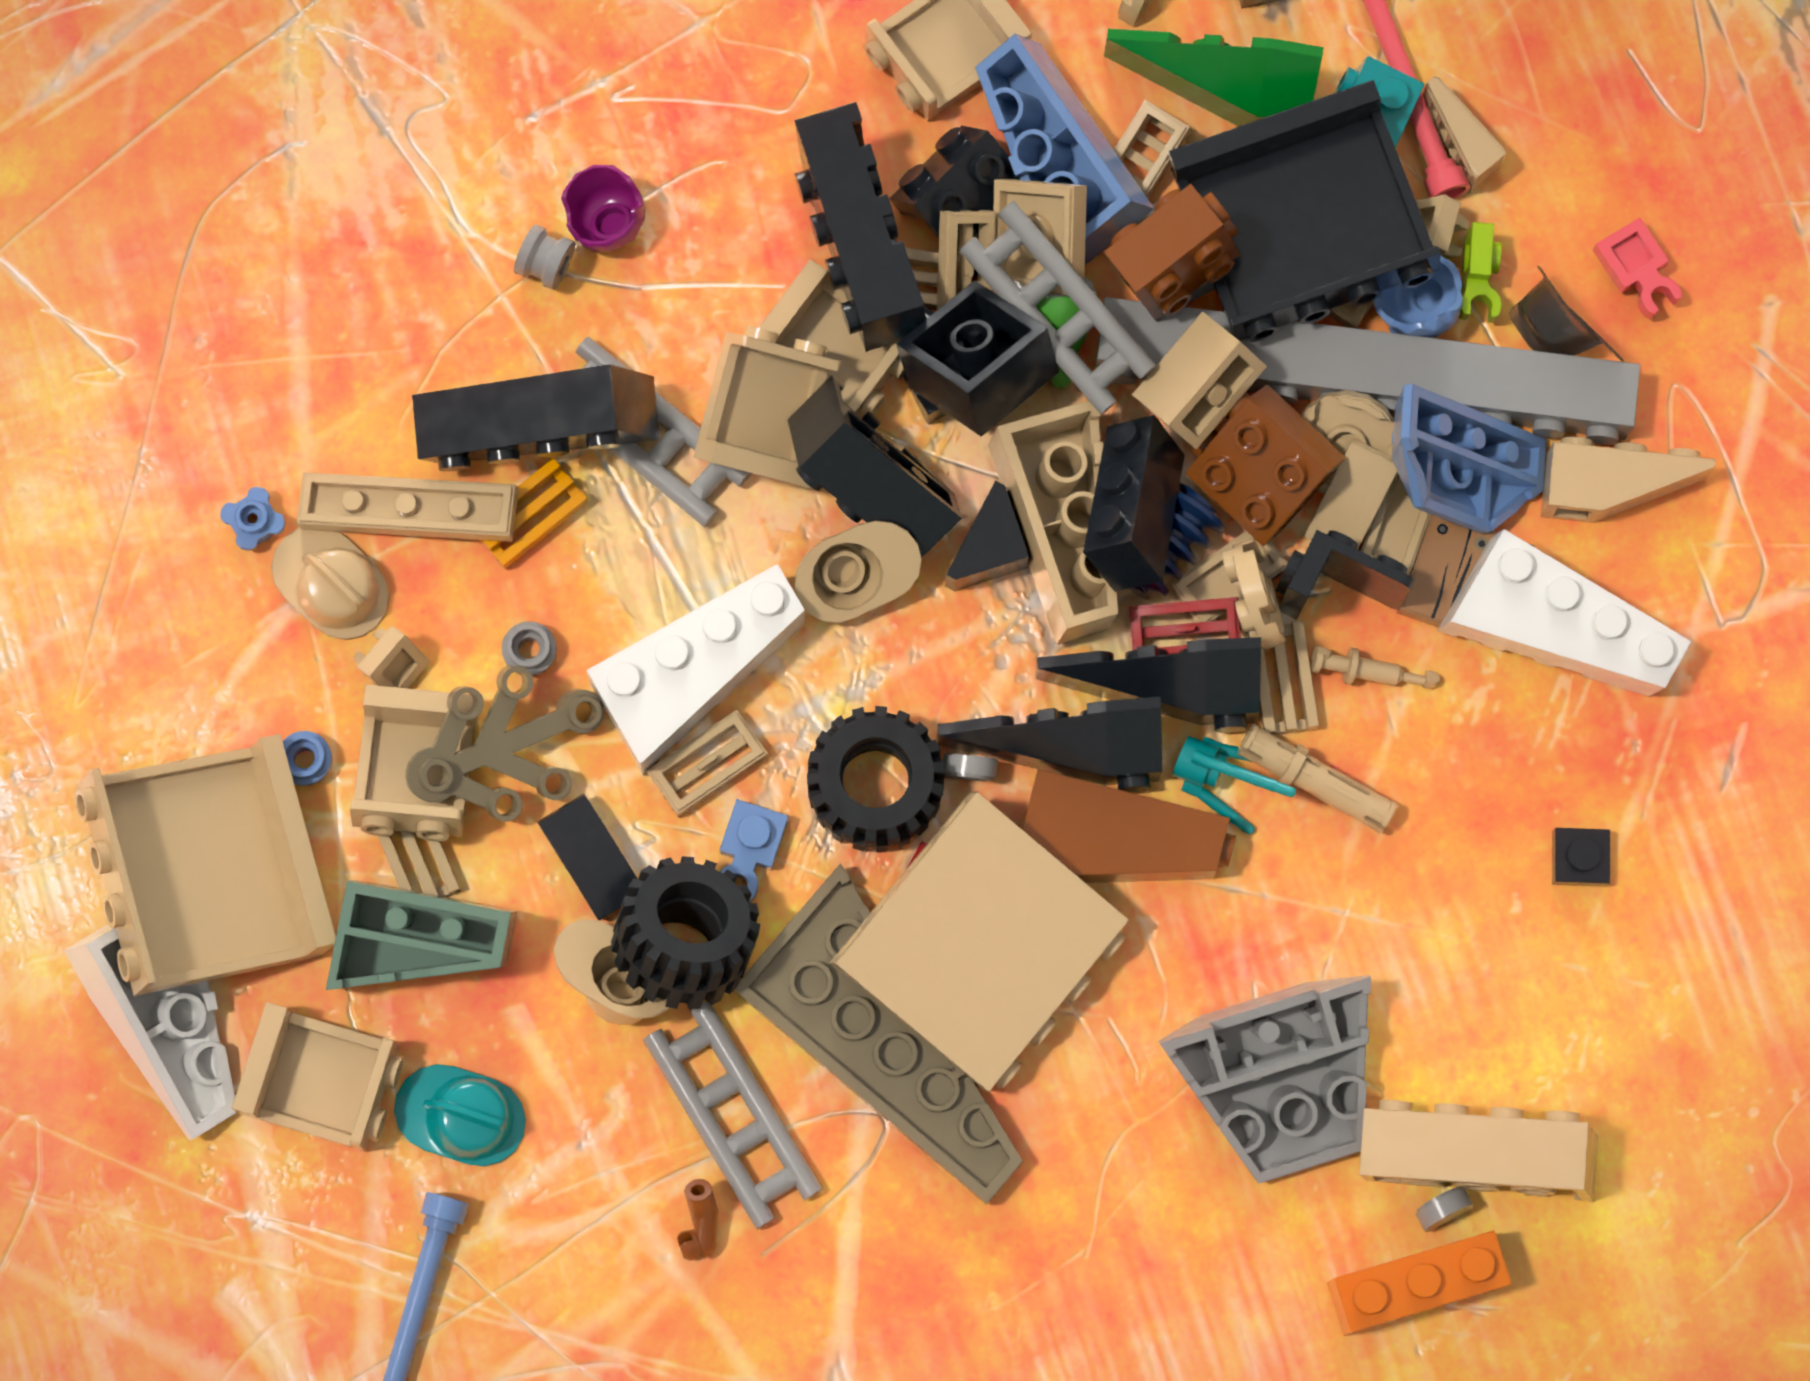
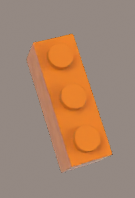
M1495 1230L1339 1276L1327 1282L1343 1336L1496 1291L1512 1284Z

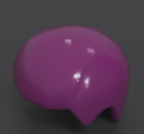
M594 164L576 173L563 190L561 201L566 212V226L574 239L580 242L584 248L593 252H612L635 240L645 220V205L638 187L629 175L614 165Z

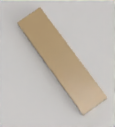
M303 472L296 524L300 529L513 542L519 490L515 484Z

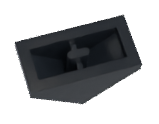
M997 481L994 482L946 574L945 587L958 591L1027 569L1029 555L1005 485Z

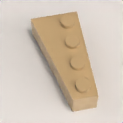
M1089 400L999 425L988 443L1000 483L1005 485L1029 555L1028 564L1056 645L1106 631L1118 615L1117 592L1113 591L1083 553L1103 450L1099 426L1101 414Z
M1380 1100L1379 1109L1364 1108L1359 1175L1366 1181L1427 1187H1444V1182H1455V1187L1482 1192L1499 1191L1501 1185L1511 1186L1510 1191L1536 1197L1554 1195L1556 1189L1574 1190V1200L1594 1202L1598 1136L1588 1122H1580V1113L1552 1110L1546 1111V1120L1524 1118V1110L1491 1107L1490 1116L1468 1115V1106L1447 1103L1435 1104L1434 1112L1412 1111L1413 1103L1399 1100Z

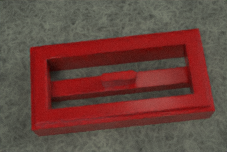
M1239 597L1129 606L1132 650H1137V647L1144 646L1143 638L1228 631L1229 638H1241V623L1235 606V602L1239 601ZM1227 610V620L1142 627V617ZM1187 645L1158 647V649L1167 650L1168 654H1176L1180 650L1186 649Z

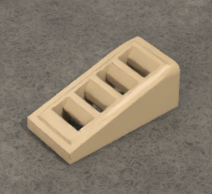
M1434 76L1427 82L1423 96L1450 158H1453L1456 165L1463 166L1471 185L1468 191L1471 193L1499 170L1506 155V150L1439 77Z
M1145 99L1114 148V151L1122 162L1125 158H1128L1148 171L1144 180H1141L1132 173L1130 174L1145 196L1149 198L1171 166L1169 151L1184 146L1194 130ZM1150 123L1171 135L1167 144L1145 132ZM1138 140L1160 153L1155 163L1132 149Z

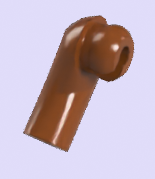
M695 1179L689 1182L684 1190L694 1229L681 1231L677 1236L682 1256L688 1261L702 1255L705 1259L711 1255L716 1247L719 1211L712 1186L705 1179Z

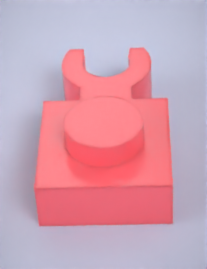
M1641 218L1636 219L1595 244L1592 249L1620 293L1622 294L1635 286L1639 292L1638 307L1646 318L1652 319L1659 311L1656 304L1652 301V293L1661 292L1665 294L1672 305L1680 301L1682 293L1678 284L1668 277L1661 276L1658 272L1667 266L1669 259Z

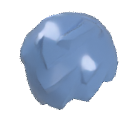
M1440 255V271L1434 272L1433 277L1429 281L1412 288H1403L1402 284L1383 290L1382 295L1374 300L1375 310L1388 325L1391 333L1436 338L1453 328L1458 321L1463 306L1460 273L1453 262Z

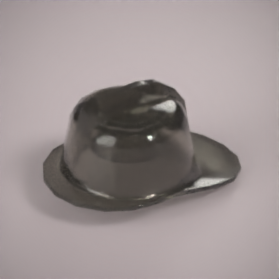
M1537 265V268L1543 275L1542 279L1522 300L1512 307L1509 313L1510 320L1527 345L1533 351L1572 356L1602 345L1620 362H1624L1622 357L1564 302L1542 268Z

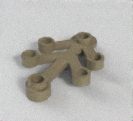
M516 665L506 666L498 673L496 680L498 690L475 744L456 752L466 722L480 715L483 710L484 700L481 693L472 687L459 686L449 693L447 697L448 711L433 747L424 748L416 752L406 767V782L410 791L416 797L427 802H441L451 795H455L487 809L489 815L497 820L508 822L516 819L520 815L523 806L522 799L516 791L505 787L493 790L463 775L482 766L535 787L537 792L547 799L561 800L569 794L572 780L567 771L555 766L544 768L512 753L566 730L582 734L595 730L603 719V703L591 691L571 689L559 698L555 711L505 731L518 700L526 697L533 688L532 674L526 668ZM518 672L523 679L522 686L518 691L511 692L507 687V679L512 673ZM464 693H469L473 698V706L467 713H461L457 707V700ZM587 702L591 707L590 717L586 721L580 722L576 717V708L580 703ZM439 765L443 771L442 780L436 785H430L427 781V771L430 767ZM557 773L561 778V786L556 792L549 793L546 789V780L551 774ZM507 794L512 800L511 809L505 814H499L496 809V802L500 796Z

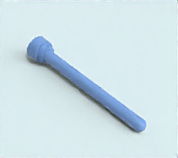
M426 1191L420 1213L425 1214L423 1226L427 1227V1231L383 1381H406L448 1235L449 1233L455 1234L457 1224H464L469 1203Z

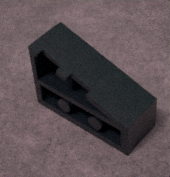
M831 375L787 419L798 462L796 470L803 481L812 489L820 491L824 488L837 498L836 503L838 507L852 521L859 523L863 519L866 523L875 520L893 522L908 530L918 543L922 558L962 519L955 494L906 446L900 451L875 429L881 422L871 412L868 411L862 418L858 416L843 401L841 391L844 386Z

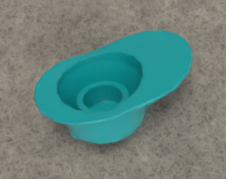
M435 1064L414 1072L405 1079L396 1094L394 1113L398 1128L406 1139L425 1151L464 1164L484 1167L502 1162L515 1152L524 1136L526 1118L521 1101L511 1088L483 1075L454 1066Z

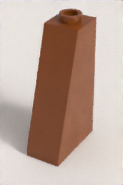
M1037 769L1022 828L1024 832L1085 883L1213 879L1218 865L1229 866L1236 835L1226 833L1230 820L1229 817Z

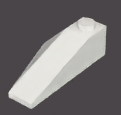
M106 925L66 948L64 952L93 1004L188 1140H193L236 1113L231 1109L235 1093L226 1047L220 1043L214 1010L218 1009L215 991L210 992L209 982L204 981L134 996L130 981L125 982L118 968L117 953L121 946L116 928H110L109 925Z

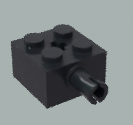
M976 280L936 312L924 306L926 320L896 343L909 387L980 437L1059 373L1048 328Z

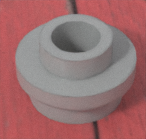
M522 622L513 626L506 633L502 642V655L507 666L516 665L524 667L532 676L545 672L553 664L556 657L557 647L554 636L549 629L537 622ZM529 641L535 642L540 646L537 656L531 659L524 658L519 654L520 647Z

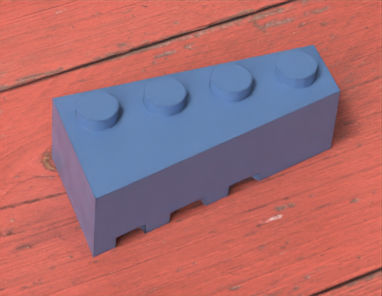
M1015 33L975 67L997 128L1003 132L1011 154L1008 158L1015 176L1019 177L1020 180L1087 185L1085 265L1111 245L1112 238L1122 228L1132 223H1138L1154 209L1039 42Z

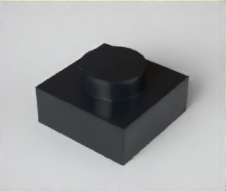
M1555 828L1552 831V885L1607 887L1610 884V829Z

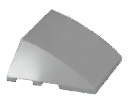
M1370 975L1305 982L1201 1015L1158 1041L1258 1184L1361 1151L1364 1108H1366L1367 1082L1364 1079L1366 1044L1369 1041L1367 1008L1368 994H1371Z

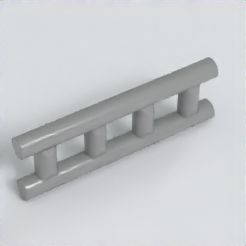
M1012 201L998 214L1009 227L987 248L976 237H973L959 251L999 297L1005 299L1048 328L1056 363L1102 415L1117 402V399L1107 389L1108 386L1128 368H1131L1142 379L1157 365L1016 202ZM1023 244L1044 269L1021 290L1000 265ZM1059 285L1080 310L1056 330L1038 310L1036 305ZM1095 326L1115 349V352L1092 372L1071 347Z
M589 336L576 349L575 353L587 362L583 368L611 364L628 369ZM655 391L658 421L668 428L669 431L649 453L645 452L636 443L620 444L618 447L609 449L705 528L718 512L706 502L709 496L726 477L738 487H741L752 473L710 463L693 484L688 487L667 470L665 466L685 443L695 451L701 428Z
M705 1001L700 1009H692L690 1011L698 1027L671 1043L662 1029L648 1035L643 1039V1042L756 1230L775 1219L774 1214L767 1205L769 1202L794 1187L797 1188L804 1201L821 1192L823 1188L713 1006ZM710 1045L727 1073L698 1090L682 1061ZM739 1092L755 1121L726 1137L710 1109ZM767 1139L784 1168L755 1185L739 1156Z

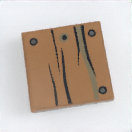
M1431 514L1410 576L1415 581L1403 604L1398 609L1397 614L1439 628L1487 543L1498 533L1491 531L1490 533L1481 534Z

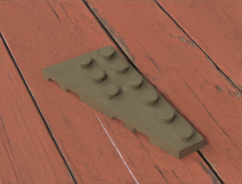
M840 863L740 979L734 992L987 1205L1022 1164L1023 1160L973 1080L852 978L846 977L829 963L871 913Z

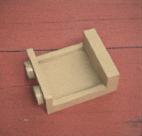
M913 0L880 24L875 18L866 24L867 43L863 47L873 65L879 71L887 68L898 82L895 90L907 109L911 112L918 109L927 122H929L981 85L975 68L980 62L1015 33L1031 39L1032 33L1006 0Z
M810 259L758 328L778 333L776 344L794 348L796 339L826 346L825 357L841 361L839 372L830 370L826 380L832 375L844 386L841 391L843 401L858 416L862 418L868 411L875 415L886 395L881 393L882 389L892 376L900 380L905 375L897 345L893 343L866 352L859 332L850 335L841 310V303L847 302L845 292L841 289L834 291L831 282L828 280V271Z
M747 325L744 335L726 331L693 457L810 488L796 470L798 462L787 419L826 381L830 370L839 372L841 361L825 357L826 346L805 340L796 339L794 348L776 344L778 333Z
M365 685L363 701L364 724L354 799H351L350 805L352 827H361V831L375 836H389L394 831L415 832L419 838L428 841H445L449 839V836L462 837L466 800L455 795H451L441 802L421 800L410 791L405 776L406 767L411 757L421 749L433 747L448 711L447 697L450 692ZM462 694L457 700L459 711L467 713L471 710L473 706L472 696L470 694ZM476 718L467 720L456 752L473 745ZM439 765L430 767L427 771V781L429 784L436 785L442 780V768ZM470 772L463 775L469 778Z
M266 1002L231 1109L246 1117L366 1152L369 1140L377 1142L380 1138L387 1115V1110L380 1108L386 1087L395 1088L400 1077L404 1057L396 1055L399 1045L394 1040L369 1036L292 1013L288 1008Z

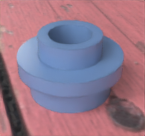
M299 731L283 740L295 785L310 786L320 782L328 774L332 764V753L329 745L320 735L310 731ZM305 750L313 752L315 760L310 767L299 768L296 766L295 759L300 752Z

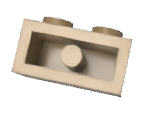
M1202 311L1132 395L1192 447L1197 449L1267 368V365L1237 338Z

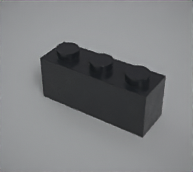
M1155 415L1107 426L1083 553L1114 592L1163 581L1185 455Z

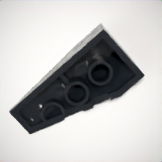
M1261 637L1187 641V648L1180 650L1176 654H1168L1167 650L1158 649L1155 645L1137 647V650L1126 652L1125 659L1114 660V654L1108 651L1039 657L1035 666V679L1108 700L1160 697L1162 715L1198 725H1214V731L1219 733L1241 732L1247 730V723H1255L1260 713Z
M1160 697L1086 703L1087 710L1080 712L1079 716L1069 717L1068 712L1058 711L1056 708L1037 710V713L1026 716V723L1015 724L1014 717L1003 715L943 723L937 726V744L1104 786L1118 785V790L1126 792H1140L1149 790L1151 788L1150 782L1159 781L1162 774Z

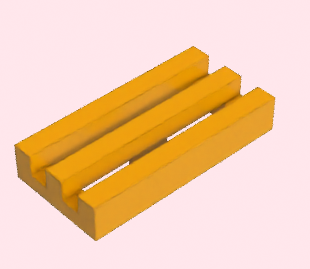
M554 458L517 486L519 490L518 506L552 478L556 480L554 485L516 514L514 532L564 492L567 493L570 499L505 551L499 546L503 541L480 540L504 569L509 567L588 503V498L575 486L574 481L568 474L564 473Z

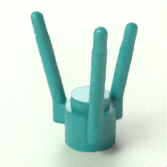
M1188 736L1172 772L1173 776L1185 780L1181 791L1197 797L1221 816L1229 817V822L1246 834H1253L1255 831L1254 826L1204 788L1205 784L1215 787L1221 773L1287 797H1294L1296 795V789L1292 786L1226 762L1227 757L1250 761L1237 754L1239 747L1223 744L1206 736L1202 741Z

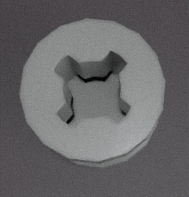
M537 224L533 225L517 254L514 273L522 277L529 275L541 279L543 286L555 290L561 283L575 251V241L566 237L559 240L548 235L546 228Z

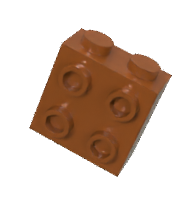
M1192 184L1182 191L1175 189L1163 196L1155 205L1154 213L1138 225L1137 223H1132L1122 228L1112 238V246L1104 251L1121 278L1155 321L1164 314L1168 317L1181 311L1190 302L1192 292L1206 281L1213 283L1227 275L1235 265L1234 260L1241 255L1232 238L1239 234V231L1231 222L1229 214L1211 192L1202 198Z
M1268 384L1251 396L1247 392L1244 393L1226 414L1225 417L1229 421L1219 433L1214 429L1197 449L1193 447L1191 452L1197 458L1185 471V474L1263 547L1287 527L1346 459L1335 446Z

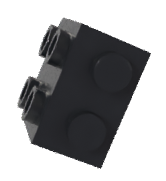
M961 125L949 130L937 141L935 145L937 151L924 164L912 167L901 177L898 183L900 188L889 200L901 214L923 219L939 238L940 211H993L994 180H1020V178L1015 176L1008 154L988 130ZM958 224V237H957V260H958L959 224ZM973 224V237L978 239L979 224ZM974 269L973 276L977 277V271Z
M1316 530L1305 554L1294 550L1275 591L1284 595L1280 604L1281 613L1297 620L1320 573L1396 610L1403 604L1415 580L1406 574L1408 569L1401 562L1385 555H1378L1375 559L1357 550L1358 543L1340 532L1330 530L1328 534Z

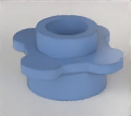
M253 487L248 491L247 497L237 503H226L221 509L220 516L223 523L231 525L237 535L236 543L243 550L250 551L255 549L258 544L267 541L272 535L280 534L285 527L283 515L274 512L269 504V493L264 488ZM251 514L258 516V520L255 523L248 522V517Z

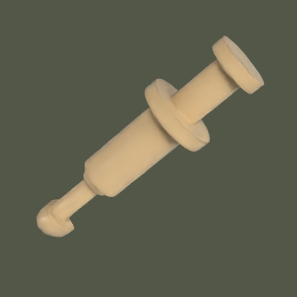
M1316 645L1310 663V670L1314 673H1319L1321 668L1342 672L1343 683L1350 685L1355 678L1393 686L1403 681L1422 685L1423 688L1429 689L1435 687L1440 681V676L1434 671L1426 670L1424 676L1403 672V669L1398 664L1359 657V650L1352 647L1348 650L1345 657L1331 654L1328 649Z

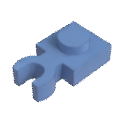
M736 799L719 850L720 854L733 858L732 864L724 867L720 872L724 873L728 869L737 877L743 878L752 893L749 903H751L758 893V880L754 873L756 866L772 871L789 816Z

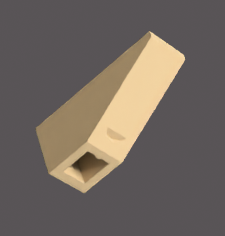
M1564 437L1561 439V442H1553L1545 456L1544 490L1542 492L1540 517L1595 523L1705 480L1715 468V459L1700 458L1701 453L1699 451L1688 448L1670 449L1668 454L1647 452V447L1639 443L1623 442L1615 444L1614 448L1593 446V440L1588 438Z

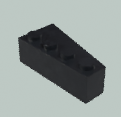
M857 102L794 120L803 170L794 173L796 185L803 204L812 202L816 214L809 217L818 247L824 245L829 247L832 258L825 259V264L834 291L844 289L847 302L841 303V310L850 335L859 332L866 352L899 342L926 320L925 308L902 240L895 242V239L898 238V230L888 195H882V186L876 168L877 162L871 144L864 145L861 125L862 117Z
M611 364L412 395L417 457L419 460L438 463L439 471L470 469L471 461L487 459L488 464H507L520 461V455L537 454L539 457H553L569 454L570 450L609 449L618 447L620 444L660 440L654 376Z

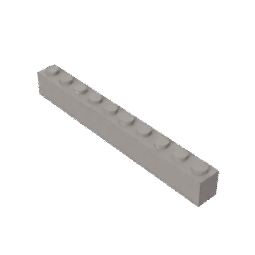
M1109 297L1104 299V305L1156 365L1202 311L1232 334L1225 313L1221 311L1184 307L1172 316L1167 317L1164 314L1155 321L1140 301ZM1300 321L1280 326L1279 331L1275 335L1261 341L1250 342L1248 338L1240 340L1241 343L1267 365V368L1246 392L1256 393L1268 384L1288 404H1295L1298 399L1315 401L1326 393L1350 390L1370 395L1385 405L1392 417L1395 418V406L1404 385L1415 384L1513 426L1533 428V434L1546 438L1563 437L1565 432L1586 435V438L1593 440L1595 444L1610 445L1618 443V439L1625 440L1635 425L1640 364L1317 323L1301 324ZM1100 332L1095 369L1115 352V349ZM1128 368L1113 383L1135 384L1140 378L1131 368Z

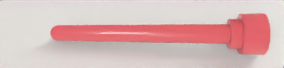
M1363 0L1388 65L1417 80L1386 0ZM1421 91L1409 119L1428 164V167L1425 169L1427 178L1423 183L1429 198L1447 195L1455 199L1465 194L1471 188L1463 166L1456 165L1453 158H1448Z

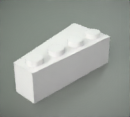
M1505 529L1489 540L1437 630L1454 637L1462 636L1481 642V645L1496 650H1507L1530 657L1535 662L1551 667L1558 666L1581 673L1584 677L1648 697L1666 688L1692 642Z
M776 564L586 670L592 688L602 701L604 709L642 775H645L647 770L653 767L657 760L675 743L678 744L693 730V726L713 707L718 706L745 677L759 668L805 625V610L779 565Z

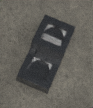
M583 793L537 821L595 917L601 920L621 907L628 886L633 878H638Z

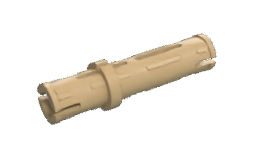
M1255 723L1251 726L1237 751L1239 756H1243L1277 775L1279 782L1289 786L1293 784L1348 816L1350 815L1377 833H1382L1397 807L1395 801L1377 794L1356 780L1318 761V759L1308 754L1309 749L1303 745L1298 744L1295 747L1275 737Z

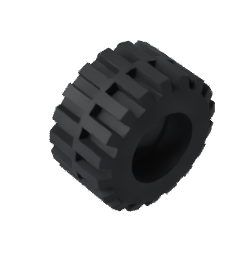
M875 706V712H864L863 707L852 710V716L843 719L840 715L833 720L831 728L827 732L822 730L816 739V747L814 751L810 752L808 759V798L811 808H814L820 825L823 829L827 827L832 832V837L840 843L846 840L853 844V849L864 851L865 847H875L876 852L888 851V846L898 844L899 848L909 844L910 838L918 834L920 836L928 828L932 817H936L943 796L944 761H941L940 748L936 740L932 741L929 738L928 729L921 722L917 725L909 720L910 714L901 710L898 711L897 715L887 713V707ZM872 751L885 752L896 757L905 766L908 773V787L905 794L897 802L882 808H870L858 804L848 796L843 785V773L848 763L860 754Z
M682 856L680 863L676 864L671 857L659 861L657 869L651 865L641 870L639 878H633L628 886L613 929L611 950L617 953L614 963L618 971H628L625 982L633 990L639 986L645 990L643 997L653 1003L656 997L666 1000L665 1007L677 1009L679 1003H686L689 1010L700 1009L703 1000L713 1005L722 1000L724 992L731 994L737 987L740 978L744 975L759 935L760 924L756 922L759 910L757 903H749L752 893L746 885L737 886L735 884L737 876L728 869L724 873L715 869L717 863L705 860L704 865L696 864L694 857ZM674 922L687 924L699 930L709 942L689 943L671 935L662 924Z

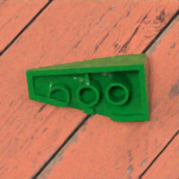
M1108 28L1104 57L1239 127L1313 101L1324 47L1261 37H1253L1251 47L1231 46L1224 42L1222 35L1204 34V39L1195 40L1191 44L1182 43L1180 37L1170 32Z

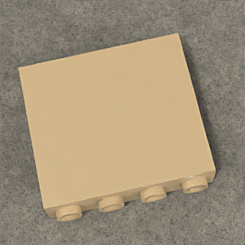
M281 734L260 737L248 748L102 775L100 768L91 769L78 784L79 789L75 793V803L80 819L83 822L88 821L93 842L89 846L91 865L97 875L102 874L107 893L103 899L104 915L109 927L116 928L121 946L117 953L118 968L125 982L130 981L134 996L321 957L335 945L336 935Z
M972 792L965 797L829 963L846 977L852 978L975 1081L977 1087L989 1092L994 1085L1002 1089L1015 1076L1022 1065L1016 1058L1029 1042L1037 1046L1050 1033L1057 1022L1051 1015L1064 999L1072 1003L1081 995L1091 981V977L1086 972L1099 957L1106 961L1116 952L1126 938V935L1121 930L1129 919L981 794Z

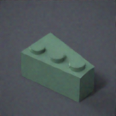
M359 880L347 881L326 990L507 966L518 911Z

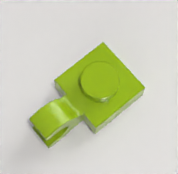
M1473 222L1464 237L1461 278L1463 306L1459 315L1460 320L1468 319L1471 312V302L1482 301L1487 305L1488 322L1494 323L1501 312V298L1490 287L1488 282L1491 274H1498L1501 262V242L1493 241L1494 224Z

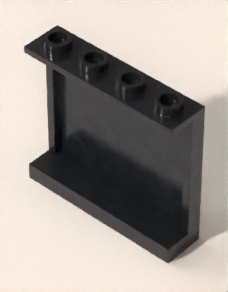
M1374 80L1169 151L1171 171L1178 189L1182 191L1192 184L1202 198L1211 192L1229 214L1231 222L1239 231V234L1232 238L1241 255L1234 260L1235 265L1227 275L1213 282L1232 335L1239 341L1248 338L1250 342L1267 339L1275 335L1279 331L1280 326L1297 320L1301 324L1316 322L1329 315L1331 308L1351 302L1352 306L1370 303L1379 298L1383 290L1402 284L1403 288L1416 287L1429 281L1433 277L1434 272L1440 271V250L1438 246L1433 247L1381 113V98Z

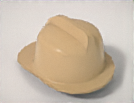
M877 520L859 524L839 534L826 537L804 555L796 569L794 586L797 597L810 615L823 622L842 623L857 618L868 611L897 599L911 589L920 573L922 558L919 546L908 530L893 522Z
M298 528L285 536L275 549L271 565L274 584L294 608L315 628L327 636L344 640L362 637L376 628L386 614L389 599L386 580L377 566L346 536L338 531Z
M579 920L568 924L557 936L553 950L557 969L570 986L586 996L587 1003L595 1014L606 1022L617 1025L634 1024L642 1019L658 1016L669 1009V1007H665L666 1000L656 997L653 1003L643 997L645 993L643 988L639 986L633 990L625 982L628 971H618L614 963L617 953L611 950L614 926L599 920Z

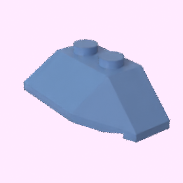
M1415 384L1404 385L1395 406L1394 430L1392 433V461L1414 508L1483 534L1493 531L1516 513L1527 500L1534 499L1543 492L1546 456L1545 438Z

